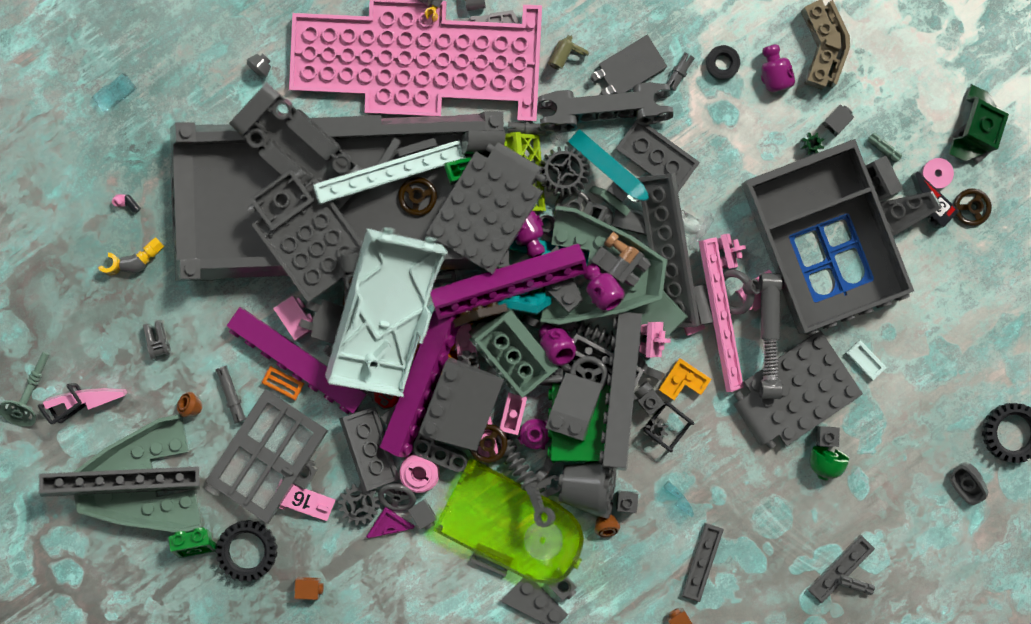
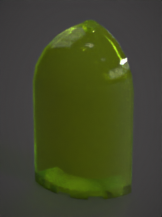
M470 458L433 531L533 582L547 584L560 582L570 575L573 568L577 569L582 561L579 557L583 548L584 536L581 525L573 514L560 504L541 495L544 507H548L554 512L555 520L549 527H539L534 520L535 511L530 495H528L526 490L523 491L521 489L522 484ZM543 512L541 515V519L544 523H546L548 520V516L545 512Z

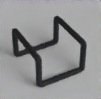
M69 383L67 388L78 403L59 416L52 407L48 408L55 418L54 420H51L44 410V404L38 405V408L50 424H55L56 422L63 423L86 406V403L81 405L82 401L72 388L75 387L78 391L82 390L77 383Z
M665 401V404L657 410L651 419L655 420L667 405L688 422L670 446L648 431V428L644 427L643 432L672 453L674 446L688 428L694 425V422L672 404ZM651 419L646 425L651 426Z

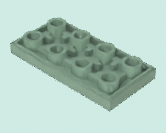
M664 291L662 299L629 310L631 313L642 314L641 325L648 324V322H664L663 331H665V338L671 335L688 318Z

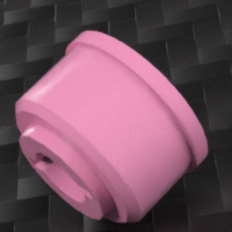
M415 453L406 457L400 467V480L402 484L415 493L429 491L437 484L440 477L438 464L421 458Z

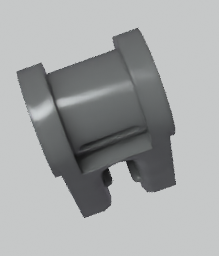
M161 320L155 321V331L158 335L157 341H155L154 330L151 325H143L148 353L152 360L164 354L167 356L171 355L170 344Z

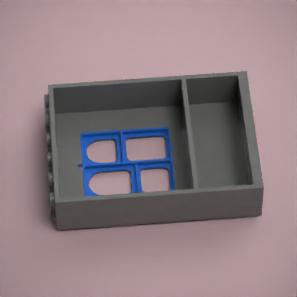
M855 139L758 175L741 184L774 271L781 274L782 292L799 334L804 333L805 336L820 332L818 329L820 327L825 329L838 325V320L841 322L849 321L856 318L855 314L857 313L859 315L874 311L873 307L875 306L882 308L891 305V300H904L910 297L909 293L914 292ZM844 219L852 238L850 241L832 247L828 242L824 227ZM816 231L826 259L806 267L803 264L794 239L804 233ZM851 248L857 249L864 267V276L861 281L848 283L843 279L835 260L837 253ZM830 268L835 280L834 289L825 295L818 294L811 285L809 275L822 269Z

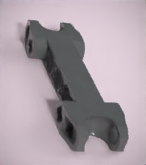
M653 82L639 83L633 87V92L574 97V93L570 90H560L538 97V108L551 109L556 113L540 119V128L543 131L562 133L576 130L578 127L577 123L635 117H637V123L641 125L666 121L673 118V107L660 106L655 101L670 96V85Z

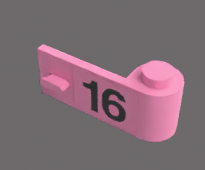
M281 479V480H280V483H279V485H278V488H279V486L281 485V483H282V481H283L284 479ZM294 484L279 508L285 510L288 507L327 521L335 499L303 489Z

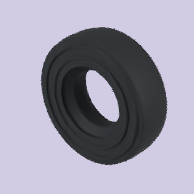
M727 45L713 48L706 58L707 71L712 77L719 80L732 78L740 68L739 54L734 48ZM721 55L727 56L730 59V67L726 70H721L716 66V59Z

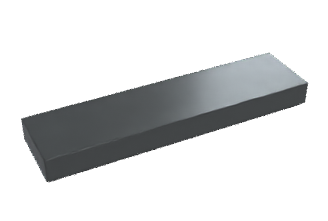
M705 522L681 596L698 602L701 601L724 531L723 528Z
M859 535L807 590L820 603H823L839 586L840 576H849L875 548L862 535Z

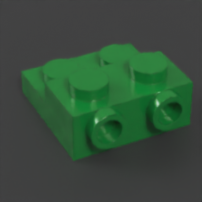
M204 527L193 529L194 532L189 533L178 531L173 536H169L170 552L178 558L216 552L217 545L212 540L211 532Z

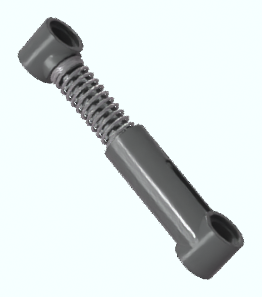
M760 273L761 339L765 340L763 341L765 343L763 345L765 347L763 348L765 350L763 352L765 354L763 355L765 357L763 359L765 361L763 362L765 364L763 366L765 367L763 374L765 375L763 380L759 382L760 399H781L782 383L781 380H778V374H776L778 372L776 371L778 369L776 367L778 365L776 364L778 362L776 360L778 359L776 357L778 355L776 353L778 352L776 350L778 343L776 342L780 339V292L782 289V277L780 273Z

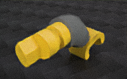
M155 237L143 247L144 251H139L137 254L134 253L132 256H125L119 259L114 254L108 252V257L113 259L112 266L105 268L101 265L98 269L110 276L116 275L120 270L138 273L147 267L146 264L150 261L149 258H154L164 245Z

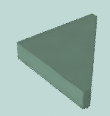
M597 186L590 188L589 192L625 216L630 212L627 206L607 190Z

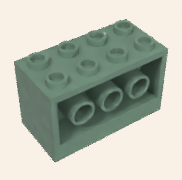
M507 308V312L481 321L469 331V334L472 336L469 340L479 352L483 350L481 354L491 367L495 364L493 369L501 378L506 380L505 383L515 395L519 393L523 398L555 372L558 367L548 360L542 347L511 309Z

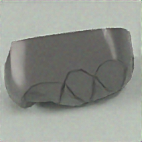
M968 462L961 463L955 467L950 481L957 493L970 505H976L984 501L989 492L980 472Z

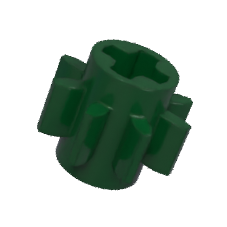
M808 132V139H801L804 142V146L801 149L807 151V156L811 152L814 154L818 153L817 149H824V146L821 145L824 138L820 139L818 132L814 136ZM812 140H814V144L816 145L813 148L810 147L811 144L809 143Z

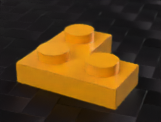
M679 358L658 390L675 401L684 385L702 395L712 379Z

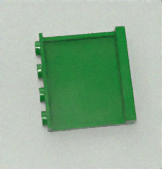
M552 383V389H549V400H552V407L561 383ZM606 384L601 390L585 440L548 429V437L552 439V446H548V458H551L552 463L599 462L600 451L605 449V444L601 443L602 431L606 432L607 424H603L604 412L609 410V405H605L606 393H610L611 386ZM552 408L548 409V418Z

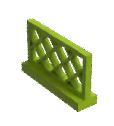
M521 132L505 134L504 146L530 161L534 160L535 164L542 167L540 164L541 148L539 135L521 134ZM532 139H533V147H534L533 149H532V147H531L530 144H529ZM525 150L530 154L528 158L524 154ZM537 181V186L535 187L542 190L543 194L538 200L539 207L536 204L533 211L542 212L546 211L544 187L542 183Z

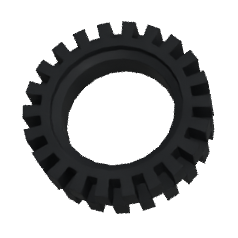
M1005 403L1004 405L997 406V409H993L990 412L991 415H987L985 418L987 422L983 423L985 430L982 431V435L985 436L983 441L988 446L986 448L992 452L993 456L998 457L1002 461L1013 463L1028 461L1027 459H1031V435L1028 443L1023 448L1011 451L1003 447L999 442L997 431L1000 422L1010 415H1018L1024 418L1031 430V407L1019 403Z
M251 520L239 521L229 526L220 535V539L216 544L218 545L216 549L218 557L216 559L217 562H220L219 567L225 570L224 573L226 575L229 574L232 579H239L242 582L257 580L264 576L274 565L278 554V545L275 542V536L271 534L272 531L268 530L264 524L261 525L259 522ZM250 533L262 541L264 557L256 567L242 568L233 562L229 550L232 540L237 535Z

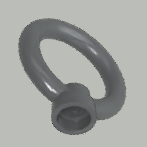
M727 270L723 272L724 281L730 277L738 278L743 282V291L747 294L746 301L741 307L729 305L730 314H744L751 308L755 294L760 293V283L757 279L750 280L739 270Z

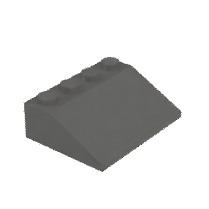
M450 357L444 365L419 433L441 442L477 451L504 379Z

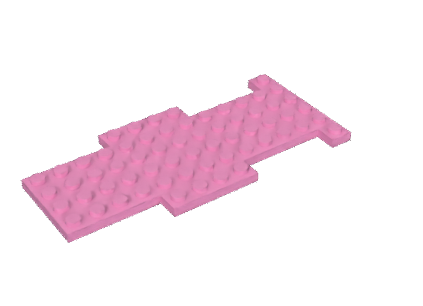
M370 0L369 17L292 13L289 90L365 94L364 113L441 116L442 98L518 101L517 121H537L542 5H523L522 24L446 20L447 1H442L440 8L437 7L438 19L435 22L432 21L433 14L428 19L425 16V10L432 7V5L427 6L418 0Z

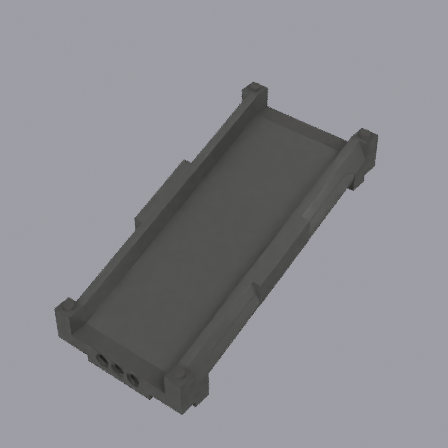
M484 111L480 114L403 118H381V115L311 118L362 169L378 165L394 137L401 142L400 148L435 138L437 146H441L454 141H461V135L467 131H504L503 111ZM175 122L170 127V174L175 281H213L224 278L288 276L252 226V223L262 216L258 211L251 215L247 210L252 205L250 198L282 175L260 156L259 150L251 147L247 140L230 124L195 125V122ZM253 133V134H252V138H253L255 141H261V140H262V137H261L260 134H258V133ZM398 151L393 160L400 158ZM465 155L466 158L473 157V155ZM339 158L337 160L338 165H347L345 159ZM441 166L354 193L339 211L362 242L367 229L383 232L384 228L393 229V235L425 241L426 237H430L426 232L456 183L450 184L445 167ZM415 177H421L430 181L437 193V200L433 209L421 216H414L405 212L398 200V193L402 184ZM421 183L410 185L412 189L420 188L423 191L428 189L427 186ZM405 191V203L409 208L413 209V202L409 198V193ZM420 193L414 194V199L418 200L421 198ZM431 195L426 196L423 202L419 203V210L428 206ZM437 240L434 241L435 244L442 245L447 251L439 270H485ZM509 250L497 269L509 266Z

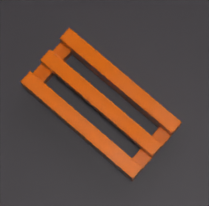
M272 366L269 367L262 381V384L293 400H297L305 384ZM273 371L274 373L298 384V388L271 375V372ZM268 378L295 391V394L293 395L285 391L284 389L268 382Z

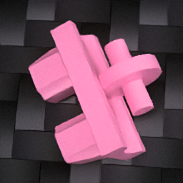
M730 234L720 235L721 237L717 238L719 250L724 249L725 256L720 257L722 268L729 267L731 269L738 267L737 259L743 258L741 250L746 249V246H740L738 239L733 240L732 244Z
M648 322V324L641 325V334L647 335V343L641 342L639 352L646 354V357H662L665 343H670V339L665 338V331H663L664 322Z

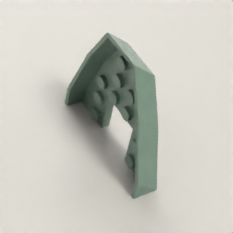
M556 206L552 245L569 247L579 243L581 249L590 250L589 266L590 264H595L591 259L601 246L615 257L619 256L620 252L614 246L609 248L604 244L612 232H615L619 235V241L627 246L636 248L645 255L644 258L651 265L646 272H643L637 266L632 273L640 279L634 287L625 282L622 283L615 278L624 291L623 301L609 311L599 310L591 302L592 299L586 292L587 285L590 282L586 279L585 288L577 287L583 302L568 314L552 297V304L542 311L541 322L553 324L570 323L622 313L660 300L663 294L667 260L633 236L576 208ZM600 267V269H601V271H600L601 274H603V273H608L607 271H605L603 268ZM545 290V295H546V296H551V295Z
M179 414L156 419L104 448L74 472L153 469L151 460L153 458L189 452L183 417ZM196 490L158 496L157 492L74 495L77 513L118 525L169 532H187L202 527Z

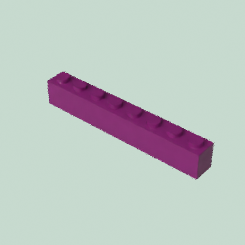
M578 243L496 269L494 274L487 272L433 289L430 295L438 320L471 310L477 306H484L588 273L585 257Z
M243 307L238 308L226 325L230 328L229 332L237 338L242 336L246 339L245 343L253 349L257 347L262 350L260 354L269 360L272 357L278 361L276 363L277 366L285 371L287 368L293 372L292 376L299 381L303 379L309 383L308 387L313 391L318 392L320 390L323 392L326 400L331 403L336 401L341 405L339 408L345 413H355L366 398L367 394L361 389L328 383L325 376L328 366Z
M435 309L433 311L423 343L420 344L403 390L404 397H399L380 448L397 457H408L413 449L414 440L419 434L420 425L427 413V407L432 400L435 387L448 360L451 347L455 343L458 329L461 327H455L453 322L454 319L460 317V314L438 320Z

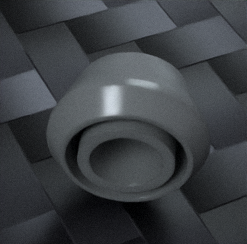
M263 53L261 56L256 54L247 59L246 64L261 78H266L271 69L269 65L271 60Z

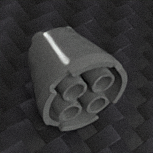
M599 462L564 465L563 474H560L559 486H562V491L559 493V502L598 517L609 518L613 508L611 500H613L614 489L616 488V470L603 468V463Z

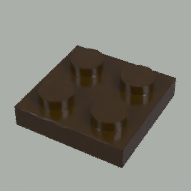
M497 302L486 305V308L483 305L474 307L472 312L468 310L459 313L460 317L453 320L454 325L458 327L487 320L507 312L506 303L498 305Z

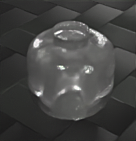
M551 132L549 138L552 145L562 147L568 142L569 136L568 132Z

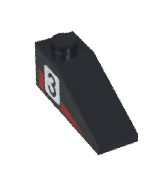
M918 171L913 173L911 178L917 194L933 191L943 207L927 216L928 223L934 228H944L959 210Z

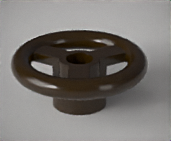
M415 177L402 184L398 193V200L405 212L410 215L421 216L433 209L436 204L437 193L430 181L421 177ZM421 183L427 186L428 189L425 191L420 188L412 189L410 185ZM405 191L409 193V198L413 202V209L409 208L405 203ZM420 193L421 198L418 200L414 199V194ZM431 195L428 206L419 210V203L423 202L426 196Z
M976 188L966 189L959 193L954 201V206L959 210L956 214L957 219L967 226L981 225L991 214V200L982 190ZM976 194L975 198L967 204H960L966 195ZM981 198H983L986 204V211L983 216L980 214L984 208ZM972 204H975V205H976V209H975V210H973V209L971 208V205H972ZM960 210H968V212L974 215L976 220L972 221L964 218Z
M487 424L485 430L493 432L490 436L483 437L479 446L482 450L489 452L491 457H483L477 451L471 449L470 452L480 462L493 463L504 456L507 450V438L499 427ZM499 435L502 446L498 454H496L494 451L496 446L495 438ZM490 440L492 442L491 447H485L484 442Z

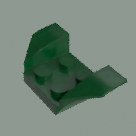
M973 84L970 85L966 100L973 103L964 134L962 137L953 138L948 153L963 161L997 150L1009 116L1008 113L996 106L988 91Z

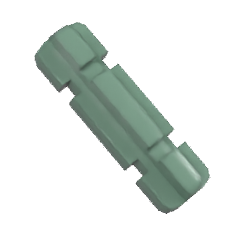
M876 133L871 134L868 138L869 143L876 145V148L886 156H890L893 162H898L901 159L902 153L898 150L895 151L893 146L884 139H880V136Z

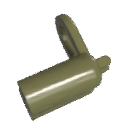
M568 35L558 41L548 65L557 70L563 69L571 50L584 56H588L589 52L571 42L573 37Z

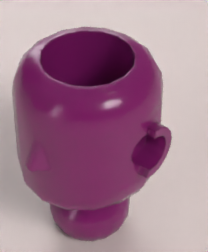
M773 44L764 47L762 53L766 57L767 62L761 67V80L767 90L773 93L794 86L795 76L791 62L787 57L780 58L779 45Z
M533 210L514 240L518 246L527 247V254L530 258L545 253L544 246L539 242V239L543 236L542 226L544 224L541 217L537 216Z
M597 264L587 266L588 273L583 274V276L590 281L586 292L592 299L591 302L601 311H609L618 306L624 299V291L615 277L609 273L601 274V269Z
M544 324L540 327V346L545 351L548 360L557 366L569 363L576 354L574 339L570 338L565 330L555 328L552 324Z
M535 418L527 420L520 429V436L517 437L520 444H524L530 449L541 448L545 450V445L549 441L548 429L546 428L547 420L543 421Z

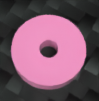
M934 158L923 166L921 174L936 189H941L951 183L954 170L947 160ZM936 170L940 171V177L935 175Z

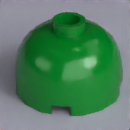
M817 445L813 447L810 453L809 462L811 469L818 474V478L829 480V478H838L845 472L849 464V457L839 450L835 449V452L828 451L829 447Z

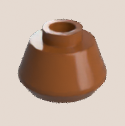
M187 392L180 397L177 410L182 417H194L201 412L202 402L193 392Z
M610 515L609 518L598 517L596 519L594 531L598 536L611 537L619 532L620 524L613 515Z

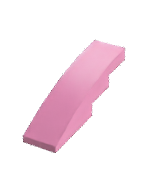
M114 388L75 391L82 401L81 404L86 403L88 410L127 394L126 389ZM71 392L48 398L43 402L45 409L64 403L66 408L69 409L78 403Z

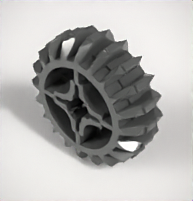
M565 146V151H561V148L557 147V153L551 149V156L548 154L544 155L547 161L541 160L540 162L543 166L541 173L546 177L542 186H548L547 192H551L554 189V196L560 192L561 198H564V193H568V197H572L571 191H574L576 195L579 194L577 188L579 187L584 190L585 186L582 183H588L589 180L586 177L590 176V172L587 171L590 165L585 164L587 158H581V152L575 154V148H572L571 152H569L568 146ZM559 159H565L562 164L554 163ZM572 161L579 166L580 175L571 169ZM567 168L568 173H565L562 176L561 171H564ZM549 169L558 175L557 183L553 182L549 177ZM567 180H576L570 185H563Z

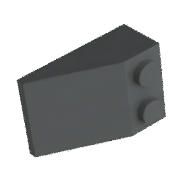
M565 373L546 428L585 440L603 384Z

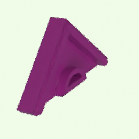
M385 507L366 537L369 539L414 529L415 525Z

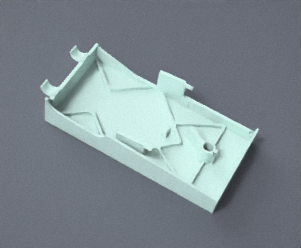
M384 228L383 232L367 229L325 376L328 383L404 397L403 390L418 340L420 344L423 343L431 313L427 308L428 299L447 251L442 245L435 244L434 241L436 239L426 237L425 241L393 235L392 232L394 230Z

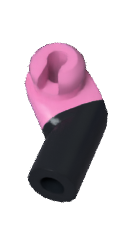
M118 194L112 198V204L115 207H128L133 214L141 209L131 195Z

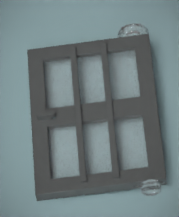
M272 388L270 391L264 390L203 486L217 497H220L223 493L267 524H269L329 431L279 398L281 394Z

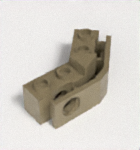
M818 0L801 10L802 16L817 45L804 84L822 90L826 87L827 83L830 84L829 87L831 88L837 85L850 50V35L834 1H829L825 6L823 0ZM841 49L842 52L838 60L836 59V57L838 55L839 50ZM834 64V69L832 71L831 77L829 78L828 74L831 65Z

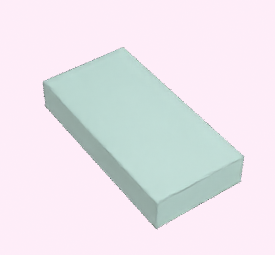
M858 340L846 352L848 357L871 381L887 368L861 340Z

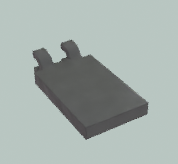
M647 34L599 63L601 69L591 74L590 78L593 83L602 78L608 83L609 86L601 90V95L626 93L633 89L636 84L643 83L668 66Z
M323 299L321 304L311 301L307 302L305 308L316 312L312 322L301 319L299 326L311 330V337L334 344L344 307Z

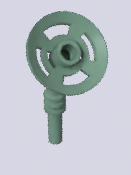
M42 352L34 371H31L30 378L27 379L28 384L20 401H4L0 404V414L7 421L24 427L35 424L36 414L27 406V403L35 386L39 384L37 381H40L39 377H42L41 373L48 360L49 353Z

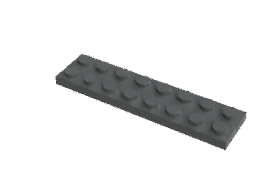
M675 173L637 178L645 186L649 197L647 201H641L649 248L667 260L663 291L688 316L678 328L697 327L700 325Z

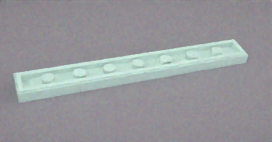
M458 140L313 185L318 203L322 204L444 166L446 162L464 159L466 156L462 155L461 141Z

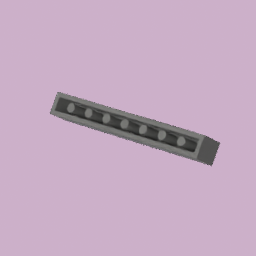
M622 312L618 314V317H614L613 328L617 329L616 336H612L611 347L615 348L614 355H610L609 366L613 367V372L608 374L607 385L611 386V391L606 393L605 405H609V410L604 412L603 424H607L606 432L602 431L601 443L605 444V449L600 451L599 463H603V468L624 471L627 469L642 314Z
M199 467L39 474V494L41 497L200 490Z

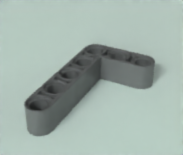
M418 434L413 448L417 456L456 472H461L465 469L468 463L466 453L423 434ZM425 443L428 449L422 451L419 449L418 444ZM443 450L446 453V457L439 458L436 455V451ZM459 457L464 461V464L457 465L454 459Z

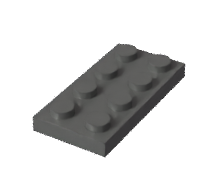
M637 120L616 147L618 152L651 176L675 173L678 192L700 163L651 126L638 124Z
M376 407L339 418L363 492L399 480L391 453L380 448L385 434Z

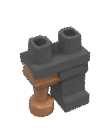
M612 232L604 244L609 248L614 246L620 252L619 256L615 257L601 246L591 261L622 283L625 282L634 287L640 278L634 275L632 271L637 266L643 272H646L651 264L644 258V254L636 248L627 246L619 241V235Z

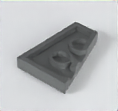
M556 246L551 252L559 250L558 246ZM573 277L543 287L568 314L583 302Z

